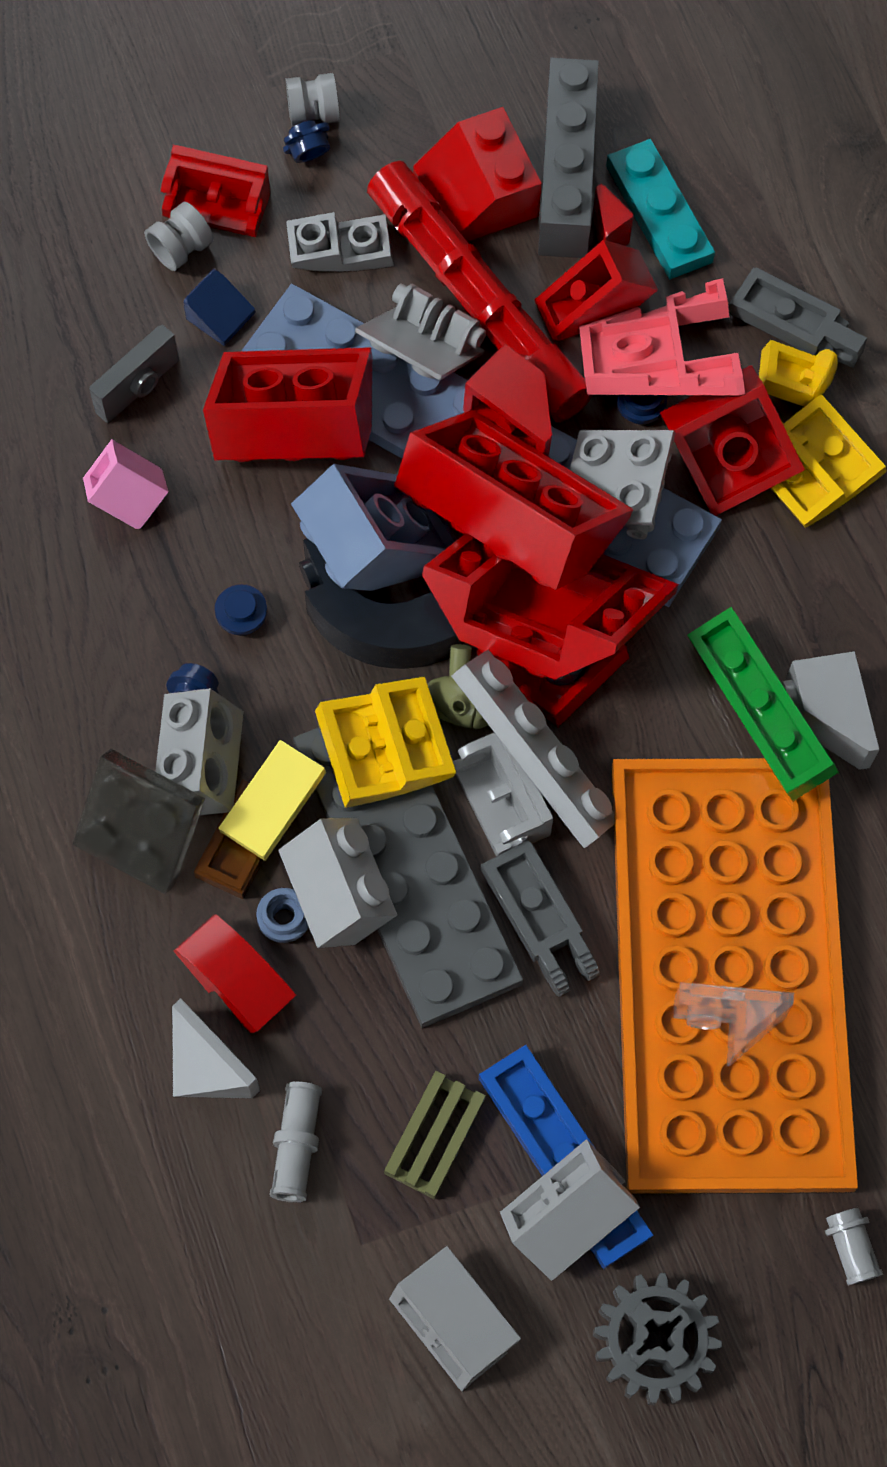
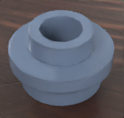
M278 888L272 890L258 904L256 912L258 926L262 933L273 941L286 943L297 940L309 928L294 889ZM279 910H291L294 913L293 920L288 924L277 923L274 920V916Z

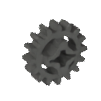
M659 1273L652 1287H648L642 1275H637L633 1280V1293L630 1294L620 1285L614 1289L613 1294L619 1304L617 1307L602 1304L599 1313L604 1319L609 1321L608 1326L595 1327L593 1337L606 1341L607 1347L598 1351L595 1358L597 1362L611 1360L614 1367L606 1378L609 1383L615 1382L621 1377L628 1382L625 1389V1397L630 1399L640 1388L646 1390L648 1405L654 1406L660 1396V1391H666L668 1398L674 1404L681 1400L680 1386L682 1384L694 1393L702 1387L700 1379L696 1375L697 1371L707 1374L714 1372L716 1365L706 1357V1353L718 1351L722 1347V1341L708 1337V1330L715 1327L719 1323L718 1316L703 1317L700 1310L708 1300L705 1294L696 1297L694 1300L686 1296L689 1281L684 1279L674 1290L668 1288L666 1273ZM660 1300L676 1306V1308L671 1312L655 1311L646 1302H643ZM623 1317L626 1319L625 1323L632 1330L631 1346L624 1353L620 1350L618 1340L619 1326ZM672 1323L677 1324L669 1333L670 1336L665 1342L668 1352H665L663 1348L658 1346L652 1350L648 1349L642 1355H637L649 1335L646 1326H649L651 1330L656 1332L662 1327L666 1329ZM692 1325L695 1334V1350L691 1360L688 1358L689 1354L683 1348L684 1330ZM643 1365L662 1367L672 1377L651 1378L640 1374L637 1370Z

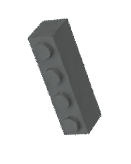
M550 58L538 245L539 256L583 258L587 254L591 223L599 60Z

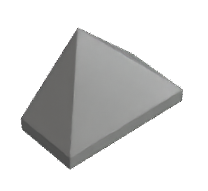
M180 998L172 1006L173 1097L253 1098L260 1092L257 1078Z

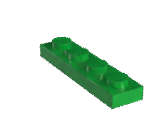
M732 607L687 635L792 801H795L839 773Z

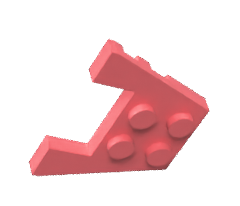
M723 278L705 283L706 292L687 299L683 291L666 296L667 306L641 314V309L637 306L579 326L587 394H745L738 353L684 361L678 326L730 317Z

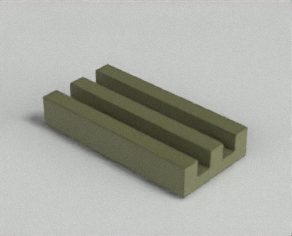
M435 1071L384 1170V1174L435 1200L486 1099V1095L478 1091L473 1092L467 1089L466 1085L458 1081L453 1082L447 1079L446 1075ZM441 1090L447 1093L448 1096L410 1171L407 1172L401 1169V1166ZM459 1100L469 1105L430 1182L421 1179L420 1176Z

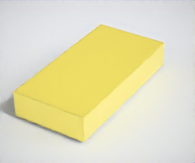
M279 740L219 826L220 832L266 861L325 776V768L282 740Z

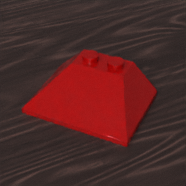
M464 534L424 566L422 573L424 580L460 641L477 647L481 653L489 650L494 657H501L518 664L535 676L549 677L554 680L615 654L676 594L679 585L602 554L586 576L555 590L552 587L539 584L533 579L532 574L511 561L497 557L490 547L467 534Z

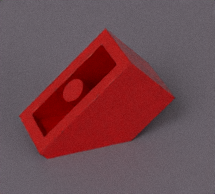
M602 240L534 300L552 339L560 341L580 334L579 326L637 306L639 307L657 292L658 288L639 250Z
M504 344L465 383L463 411H475L549 457L552 429L545 373L540 370L532 358L525 354H518Z

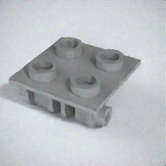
M402 283L399 284L392 296V301L397 303V307L356 327L355 330L357 334L370 340L371 346L385 354H394L412 364L413 370L418 374L438 380L445 378L482 356L485 351L479 348L486 336V330L480 328V321L460 310L456 311L452 305L446 306L441 312L443 301L435 298L431 302L433 295L414 284L408 286Z
M580 430L570 470L633 509L632 515L625 524L628 527L627 535L635 539L647 538L648 532L653 531L655 527L654 520L658 504L662 498L661 491L665 485L664 478L672 456L671 449L675 436L674 430Z

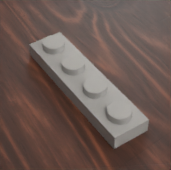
M487 650L451 675L583 848L594 842L615 824L614 811L608 797L590 782L580 769L575 754L567 746L560 743L547 726L541 710L526 699L513 682L512 674L503 662L496 659Z

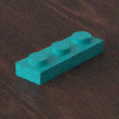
M648 139L607 155L606 167L628 207L634 214L633 216L669 280L713 263L715 251L652 140Z

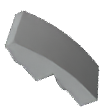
M334 212L286 221L293 268L314 271H359L394 266L389 224L385 214L339 223Z

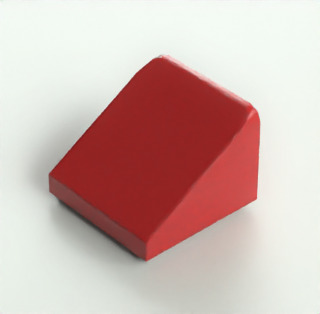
M600 184L595 188L592 213L598 244L602 240H606L623 246L630 243L634 214L605 185Z

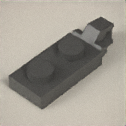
M753 267L729 303V314L816 356L820 351L830 349L836 353L838 362L854 368L864 352L867 337L848 328L849 322L840 316V309L757 267Z

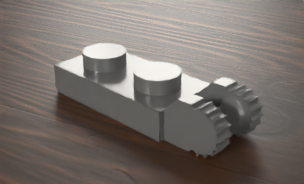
M529 840L481 864V871L533 962L538 961L544 977L556 996L560 997L570 991L567 976L559 967L552 954L568 945L578 971L586 980L590 981L600 975L596 961L582 938L583 930Z

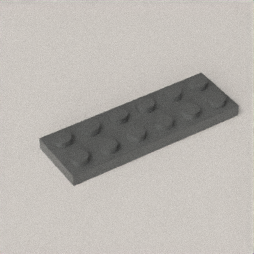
M320 727L293 737L295 749L326 770L325 776L314 791L327 819L358 818L361 828L368 837L369 847L380 874L388 886L390 898L397 912L396 917L377 930L421 1028L428 1027L522 986L523 978L432 785L388 799L345 808Z

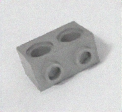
M211 688L164 694L153 796L186 816L230 812L234 806L244 711Z

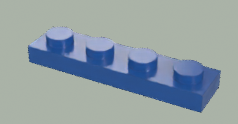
M527 1045L519 1048L479 1074V1081L542 1176L586 1139L591 1143ZM636 1210L590 1250L603 1270H605L649 1241L653 1234Z

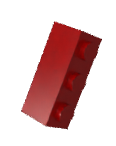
M371 347L223 352L203 408L214 460L248 462L255 459L297 461L303 458L346 460L352 457H364L372 429L373 356Z

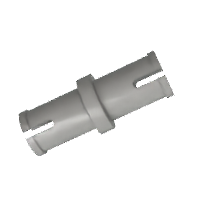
M297 1081L286 1084V1098L281 1130L274 1133L273 1145L278 1148L273 1184L269 1195L274 1199L286 1202L306 1201L311 1154L318 1151L319 1138L314 1133L322 1088L312 1083Z

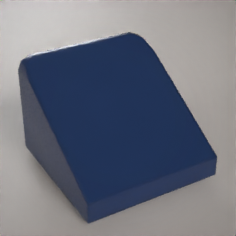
M216 269L211 270L183 302L186 320L223 346L256 313L255 308Z

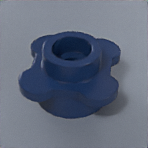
M310 120L295 125L289 130V135L284 138L286 145L283 147L284 153L292 154L296 163L308 162L324 155L330 149L329 136L326 132L330 129L327 122L316 124L315 121Z

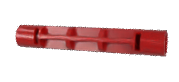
M398 160L381 168L368 184L367 193L401 235L406 237L436 273L435 276L442 285L451 291L472 318L481 322L480 328L486 330V336H488L498 350L506 344L518 354H525L537 363L540 370L545 373L551 418L555 422H563L577 414L593 396L587 394L586 382L583 376L558 346L551 343L521 307L522 303L507 290L482 260L479 251L473 244L468 243L443 213L439 203L406 163Z

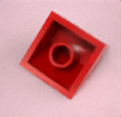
M504 107L459 121L413 165V173L436 199L440 209L467 241L539 217L542 183Z
M752 365L742 369L745 394L692 395L660 412L668 430H674V442L710 513L715 516L805 470L763 382Z

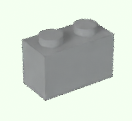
M358 818L319 819L278 850L317 948L355 945L397 916L389 895L388 886L380 874L369 847L368 837L361 828Z

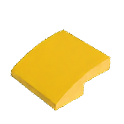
M821 394L783 423L805 470L771 487V489L806 528L858 495L884 475L887 470L884 463Z
M425 677L375 684L370 694L323 701L319 703L315 710L345 808L416 791L452 778L456 774Z

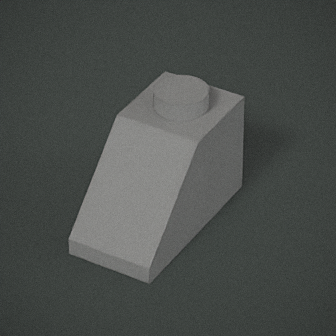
M855 651L792 661L787 677L781 683L821 745L859 770L870 768L880 749Z

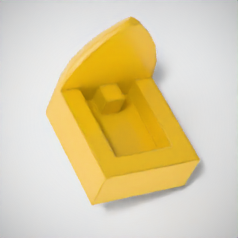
M770 340L761 351L759 378L769 395L805 407L813 399L823 394L831 385L836 373L838 358L836 353L830 349L822 350L815 356Z

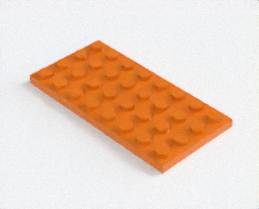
M765 758L613 759L612 789L615 819L614 845L627 1190L631 1194L855 1192L858 1188L829 779L795 801H792Z

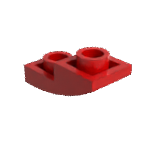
M216 914L211 916L173 950L208 993L215 991L250 1033L259 1031L296 996L269 963Z

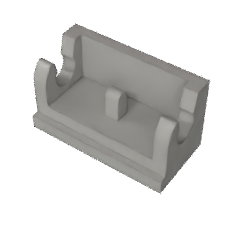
M495 732L475 740L458 750L461 758L453 761L456 776L496 856L527 840L534 843L551 835L553 817L540 791Z
M586 1139L500 1211L512 1244L552 1281L638 1210L640 1206L635 1197L622 1185L625 1182L622 1176Z
M447 1246L398 1283L389 1298L461 1392L508 1353L507 1351L521 1339Z

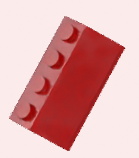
M473 410L410 432L394 485L412 497L413 502L418 506L434 511L451 522L455 530L471 535L490 547L497 557L513 562L532 574L536 582L552 587L555 590L586 576L628 522L633 512L631 507Z

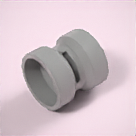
M333 73L319 74L315 80L304 81L301 77L285 78L291 127L305 121L319 119L327 123L339 122L338 97Z
M182 202L174 208L167 221L164 223L156 222L144 232L145 239L155 256L171 271H176L188 260V254L192 251H202L214 241L212 231L206 220L188 202Z

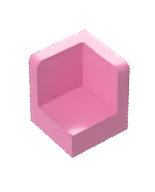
M112 439L83 477L88 502L135 529H140L168 493L163 470Z

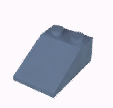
M333 464L291 503L301 520L300 528L303 534L317 546L326 561V572L341 588L373 591L422 577L424 566L458 539L443 517L430 509L418 506L413 502L412 497L394 486L397 478L396 474Z

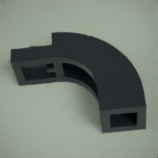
M308 538L303 540L305 560L299 562V567L304 581L309 590L304 591L307 614L321 635L341 652L370 665L391 669H409L428 666L449 659L451 645H463V642L457 637L432 592L413 600L396 604H385L369 600L354 589L341 588V586L336 584L326 572V561L317 546Z

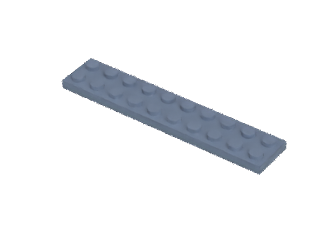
M291 283L241 351L371 347L373 356L372 429L369 440L400 458H403L410 432L465 413L463 411L467 379L454 372L441 380L427 378L413 370L412 364L394 354H385L371 346L370 340L355 332L356 327L364 324L363 322ZM551 426L552 440L549 457L570 470L577 440ZM664 488L661 491L662 498L658 504L654 520V530L648 532L647 538L635 539L627 535L628 527L624 525L603 554L679 584L676 594L665 604V606L670 607L720 529L722 519Z

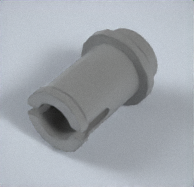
M859 1208L846 1210L827 1217L829 1229L825 1230L826 1236H833L847 1277L846 1282L848 1286L883 1275L865 1225L870 1223L868 1217L862 1218Z

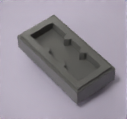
M163 324L156 327L90 386L89 390L95 413L107 424L137 397L142 398L148 395L157 385L159 378L179 361L175 335Z

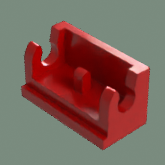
M173 144L171 157L161 185V192L166 193L162 205L163 217L170 218V213L182 202H188L199 211L209 227L256 238L271 194L268 166Z

